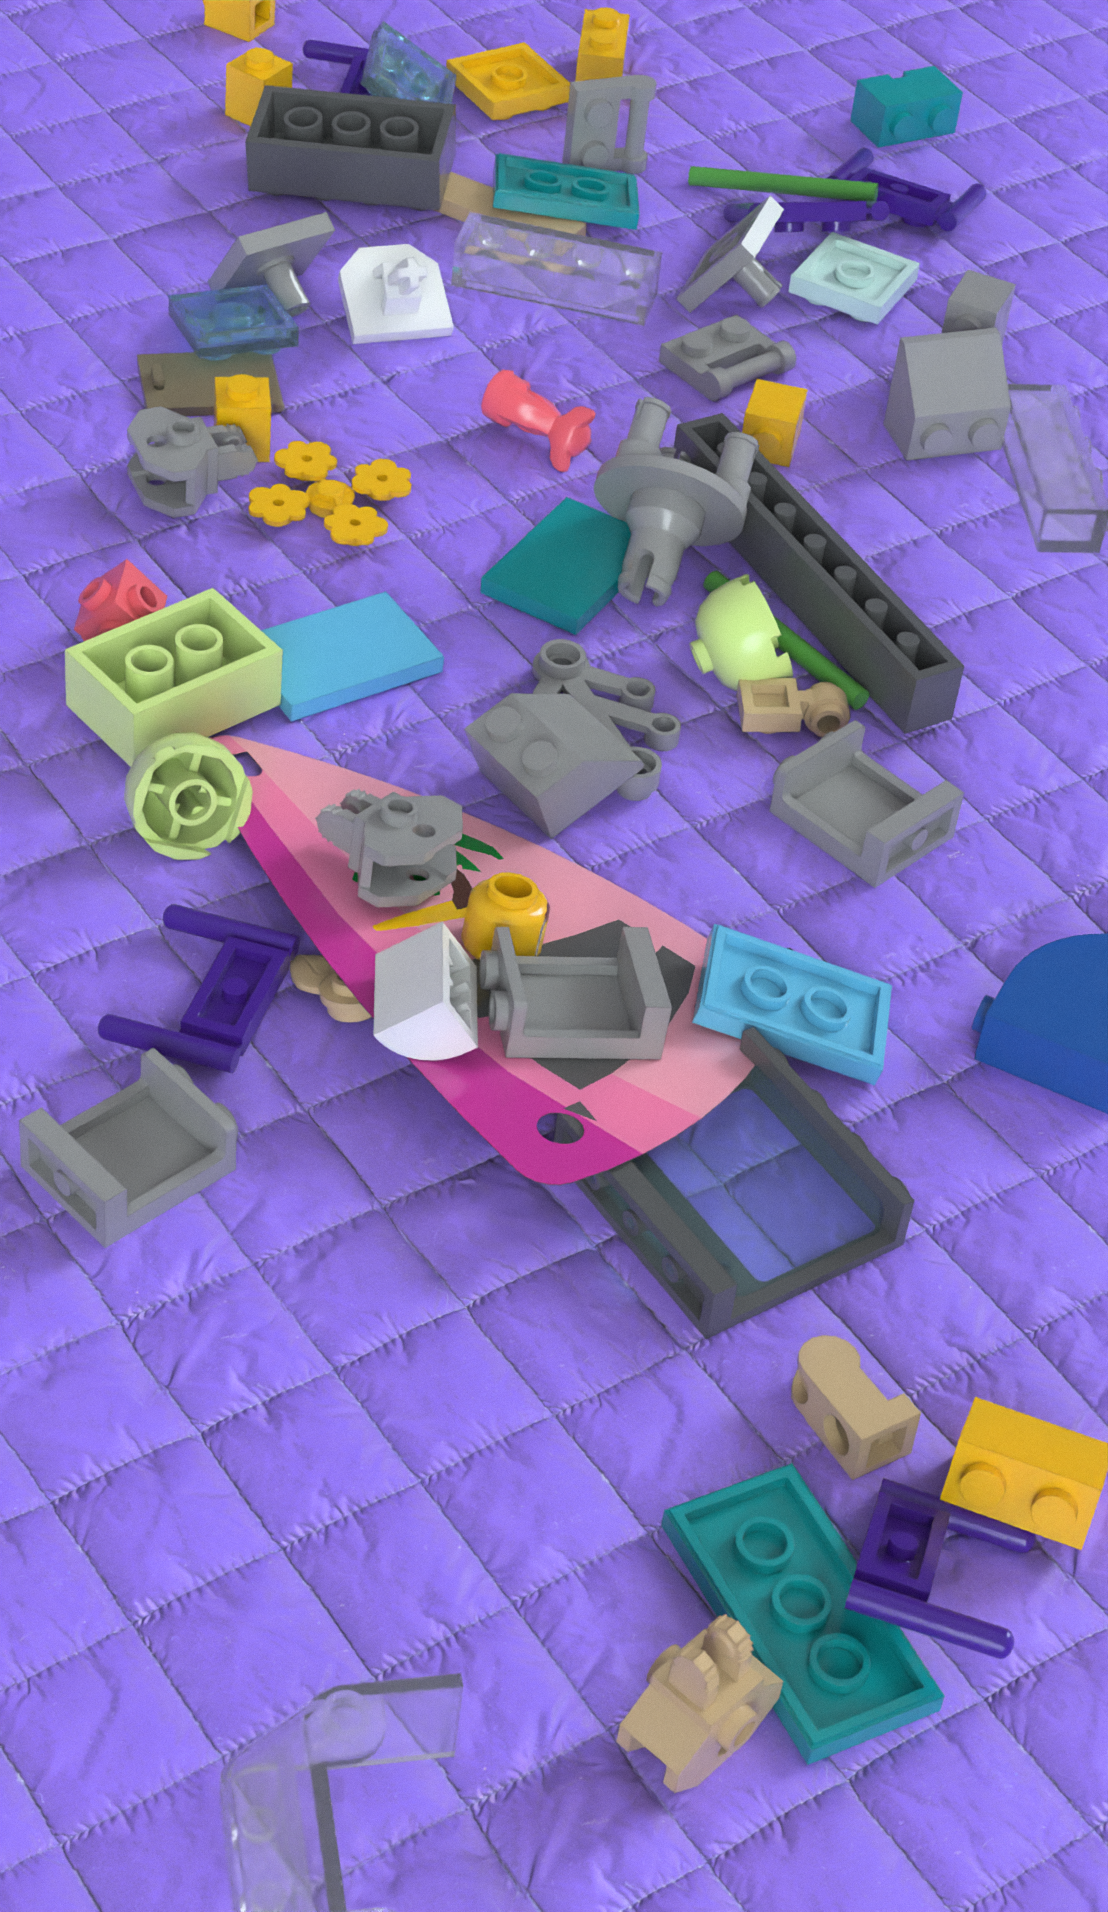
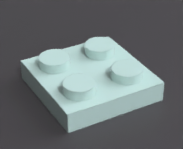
M831 232L791 275L788 292L801 296L812 304L828 306L850 314L852 318L858 321L872 322L878 325L915 283L920 263Z

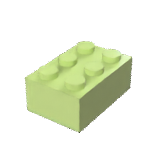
M211 588L65 649L66 705L131 767L136 756L155 740L173 733H199L209 737L281 705L283 650L220 593Z

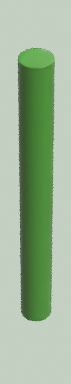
M697 166L690 167L688 183L692 186L852 201H877L878 183Z
M713 571L706 577L703 586L711 593L730 580L719 571ZM774 616L781 636L777 637L779 643L778 648L782 652H788L792 660L818 681L830 682L841 688L847 696L848 705L854 710L860 709L866 704L869 698V691Z

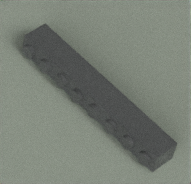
M723 413L677 424L674 458L678 459L679 453L683 451L690 457L691 464L716 474L724 447L725 436L731 432L741 433V431ZM758 450L748 479L751 492L746 506L747 516L743 530L739 536L729 541V543L857 683L869 691V696L904 734L951 720L964 665Z

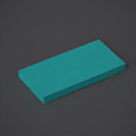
M793 1463L664 1510L661 1526L715 1615L719 1617L726 1614L736 1621L739 1620V1623L746 1632L751 1635L750 1639L753 1642L752 1655L783 1680L779 1699L772 1708L807 1765L941 1710L945 1696L901 1628L897 1625L844 1608L857 1567V1561Z

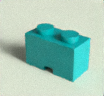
M935 66L904 71L903 77L892 78L889 74L859 79L856 83L850 121L877 148L953 134L956 130L963 92Z

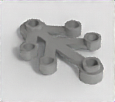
M556 639L545 643L533 660L532 672L539 683L532 694H560L561 692L570 694L642 760L644 765L642 770L618 787L617 792L623 798L631 801L647 799L659 786L662 761L652 750L642 747H630L616 725L644 733L645 743L654 750L669 751L678 745L681 730L680 721L668 713L655 714L650 712L654 704L655 686L649 680L640 677L628 678L590 666L585 650L573 641ZM591 689L620 696L619 702L596 696Z

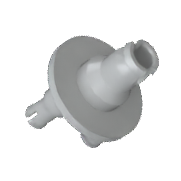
M644 397V400L640 398L636 402V410L627 439L620 442L616 456L603 463L599 468L594 483V493L600 505L611 516L627 522L631 533L623 559L622 573L618 576V591L629 601L638 604L647 579L645 587L655 591L652 601L657 607L665 604L672 593L671 587L677 577L685 549L690 546H712L727 543L735 539L742 532L747 516L746 506L751 492L748 479L755 455L759 450L758 441L748 434L740 432L728 433L724 438V447L716 474L691 464L690 457L683 451L679 453L678 459H675L676 448L663 447L659 449L667 419H669L671 414V408L659 399Z

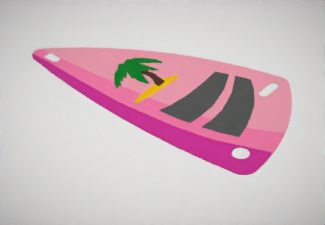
M230 735L210 737V739L223 744L232 755L247 752L262 769L260 775L247 776L253 790L251 811L245 825L238 827L286 906L325 960L373 1019L375 954L443 921L477 967L478 1047L460 1056L444 1060L406 1058L446 1101L525 1178L546 1185H565L602 1173L637 1158L676 1137L701 1120L724 1101L754 1068L755 1065L740 1051L741 1039L692 1023L707 938L687 925L594 872L546 848L462 812V839L453 844L456 847L457 864L455 880L417 906L378 908L358 897V873L348 868L350 854L334 846L332 841L327 842L325 837L322 838V834L318 832L319 829L315 818L321 813L320 810L329 804L331 806L333 804L341 806L340 803L345 798V795L354 789L355 791L357 789H360V791L365 790L367 795L372 794L380 799L392 792L404 797L421 795L333 764ZM502 872L521 874L536 883L538 889L546 896L550 905L549 919L539 956L617 958L622 928L648 927L672 1006L661 1059L506 1058L500 1031H492L490 1029L488 1007L491 992L490 990L481 989L479 980L480 960L467 951L461 939L472 888L479 882ZM410 875V879L415 881L426 880V878L419 875ZM580 1101L597 1121L563 1108ZM548 1114H565L581 1123L584 1134L581 1139L573 1143H555L547 1140L539 1133L537 1122Z

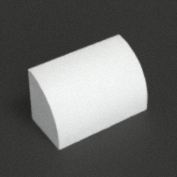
M443 921L375 954L373 1035L391 1051L413 1059L444 1060L460 1056L478 1047L477 967Z

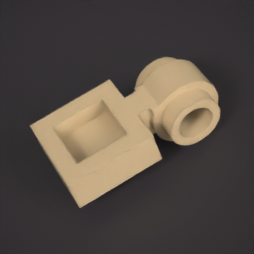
M796 678L739 679L736 696L742 732H761L765 734L800 732L801 720H804L806 727L819 737H823L829 732H836L846 726L850 720L847 696L841 688L833 683L819 682L803 691L798 690Z

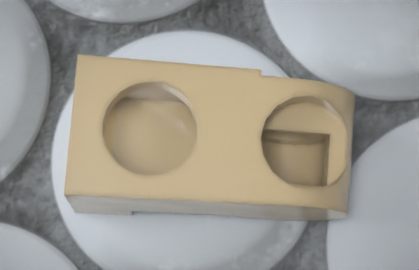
M827 1335L813 1337L806 1341L798 1353V1368L792 1382L791 1398L807 1423L849 1477L854 1480L911 1454L921 1412L905 1393L887 1400L860 1368V1356L856 1348L848 1341L836 1336Z

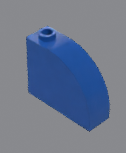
M1083 934L1058 939L1035 949L1025 956L1008 975L996 998L985 995L980 1003L972 1024V1030L981 1033L974 1059L1108 1114V934Z

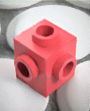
M126 559L101 577L95 578L84 588L78 599L81 606L74 630L82 637L83 641L89 640L165 608L168 596Z

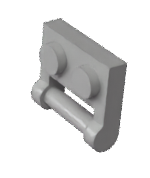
M631 75L570 82L562 163L608 171L622 170L630 174L644 172L648 157L647 152L644 151L649 102L655 98L656 80L646 75ZM631 99L625 147L615 148L620 100Z
M736 314L661 344L659 362L712 401H717L728 396L734 387L771 372L782 374L792 370L796 365V354L788 342L779 341L775 343L750 325L748 321Z

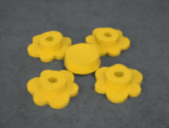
M292 441L288 444V448L275 452L274 463L284 468L285 475L290 478L317 482L311 484L307 488L306 493L299 490L290 491V488L284 484H275L271 489L267 487L254 488L249 492L250 504L248 512L253 517H262L267 525L281 527L292 521L303 520L306 516L305 509L309 507L313 514L324 518V527L330 530V538L334 542L351 546L370 545L374 542V537L383 536L388 532V522L384 518L378 517L377 510L372 507L358 508L353 505L354 491L360 494H367L370 498L379 501H387L394 497H405L411 492V472L406 468H397V465L389 459H376L370 465L360 464L356 466L355 476L352 478L350 487L346 483L326 479L328 470H333L337 467V458L331 455V448L323 442H310L306 444L302 441Z

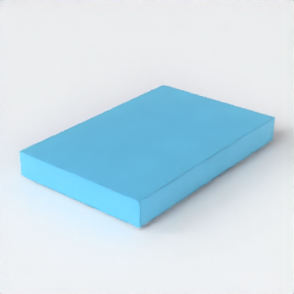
M386 591L261 630L283 650L281 705H279V708L291 722L443 672L444 656Z
M714 924L706 942L692 1023L741 1040L743 1031L754 1027L772 1047L779 1049L785 1055L875 1085L884 1066L892 985Z

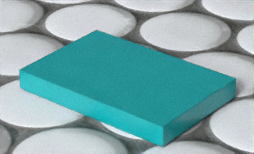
M502 153L495 155L493 167L494 208L637 230L640 212L637 177L635 175Z
M566 497L481 577L480 593L577 635L619 593L618 576L622 573L623 559L631 536L627 522Z

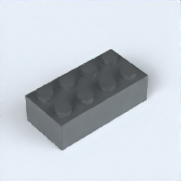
M265 85L245 141L248 191L266 192L276 196L285 194L314 197L318 200L334 199L362 202L366 205L401 206L414 210H440L456 155V104Z

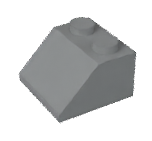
M997 328L900 338L883 425L906 461L1000 450L1011 404L1001 336Z
M511 693L464 728L479 770L551 839L644 768L642 760L570 694Z

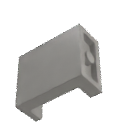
M854 720L836 732L832 731L825 734L818 743L796 756L787 757L780 763L773 776L774 789L770 812L876 888L954 837L964 792L945 780L922 795L863 753L862 743L865 726Z
M495 927L491 950H483L481 952L479 980L481 989L490 990L491 992L488 1007L489 1025L492 1031H500L506 1058L661 1059L672 1006L648 927H623L617 958L516 956L509 927Z
M151 1048L141 1054V1076L137 1082L67 1122L59 1125L42 1107L19 1120L21 1167L104 1248L236 1170L238 1126L233 1115L223 1104L214 1103L198 1089L183 1067L178 1064H171L155 1048Z

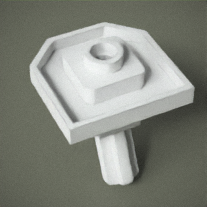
M410 244L361 247L340 270L338 283L352 344L452 335L454 326L439 265Z

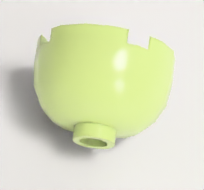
M748 574L723 584L706 597L701 603L695 619L698 639L689 643L694 660L702 674L713 671L721 684L736 692L739 679L761 680L793 677L788 652L777 656L775 649L779 647L777 637L781 636L775 618L755 581L750 582Z
M173 733L153 741L136 756L126 776L124 801L133 827L155 852L175 860H198L212 855L205 849L217 847L224 840L230 843L240 834L238 827L244 826L250 815L253 790L249 778L245 775L243 766L223 744L199 733Z

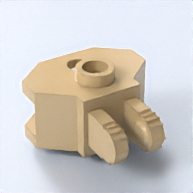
M726 1614L717 1617L708 1625L707 1629H703L683 1648L674 1644L660 1654L648 1671L646 1681L649 1683L648 1687L619 1725L616 1742L627 1752L646 1747L666 1765L663 1784L674 1793L698 1786L727 1758L740 1749L752 1736L780 1696L783 1680L752 1655L753 1642L750 1639L751 1635L746 1632L739 1623V1620L736 1621Z

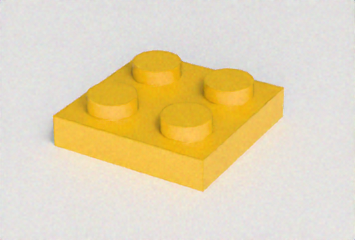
M525 42L446 61L445 77L492 120H507L513 115L534 110L544 111L552 106L569 101L570 82Z

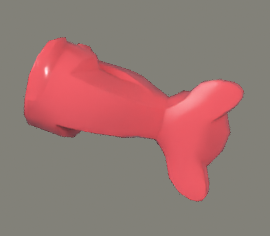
M503 369L495 374L488 383L481 404L482 414L504 427L514 424L525 432L548 437L551 446L550 460L552 466L560 472H566L569 469L571 457L580 455L592 441L589 424L595 418V411L579 406L562 415L551 401L532 391L530 383L515 375L514 371Z

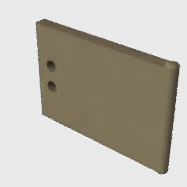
M268 349L137 354V367L146 409L161 406L183 416L214 415L215 377H232L238 374H246L253 377H269L271 413L282 412L285 409L272 353Z

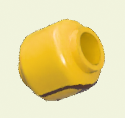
M512 872L495 874L491 878L479 882L470 892L461 933L463 944L469 953L480 960L481 952L483 950H491L495 927H509L516 956H539L549 919L550 905L546 896L530 878Z

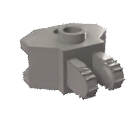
M160 406L139 410L127 428V439L136 450L127 464V474L144 506L173 518L195 514L208 494L218 493V481L234 479L239 475L242 477L246 474L249 475L251 471H254L256 462H258L252 447L246 445L247 440L239 426L236 427L235 424L206 427L201 417L188 418ZM161 480L165 483L162 485H152L148 482Z
M354 789L345 795V798L340 803L341 806H336L335 804L331 806L329 804L321 809V813L315 818L319 829L318 832L322 834V838L325 837L327 842L332 841L334 846L350 854L348 868L358 873V897L378 908L417 906L456 878V847L453 844L462 839V806L442 795L404 797L392 792L380 799L372 794L367 795L365 790L360 791V789H357L355 791ZM410 875H419L426 878V880L415 881L410 879Z

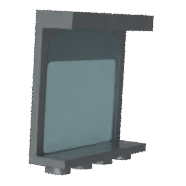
M754 1027L743 1031L740 1051L755 1066L724 1101L701 1120L651 1151L610 1170L574 1182L705 1339L902 1246L915 1201L910 1196L904 1183L897 1177L892 1176L869 1152L863 1139L858 1134L851 1132L829 1109L823 1096L818 1091L811 1089L791 1068L784 1054L779 1049L772 1047ZM580 1101L563 1108L597 1121ZM557 1114L554 1142L569 1144L581 1139L584 1134L581 1123L571 1116Z

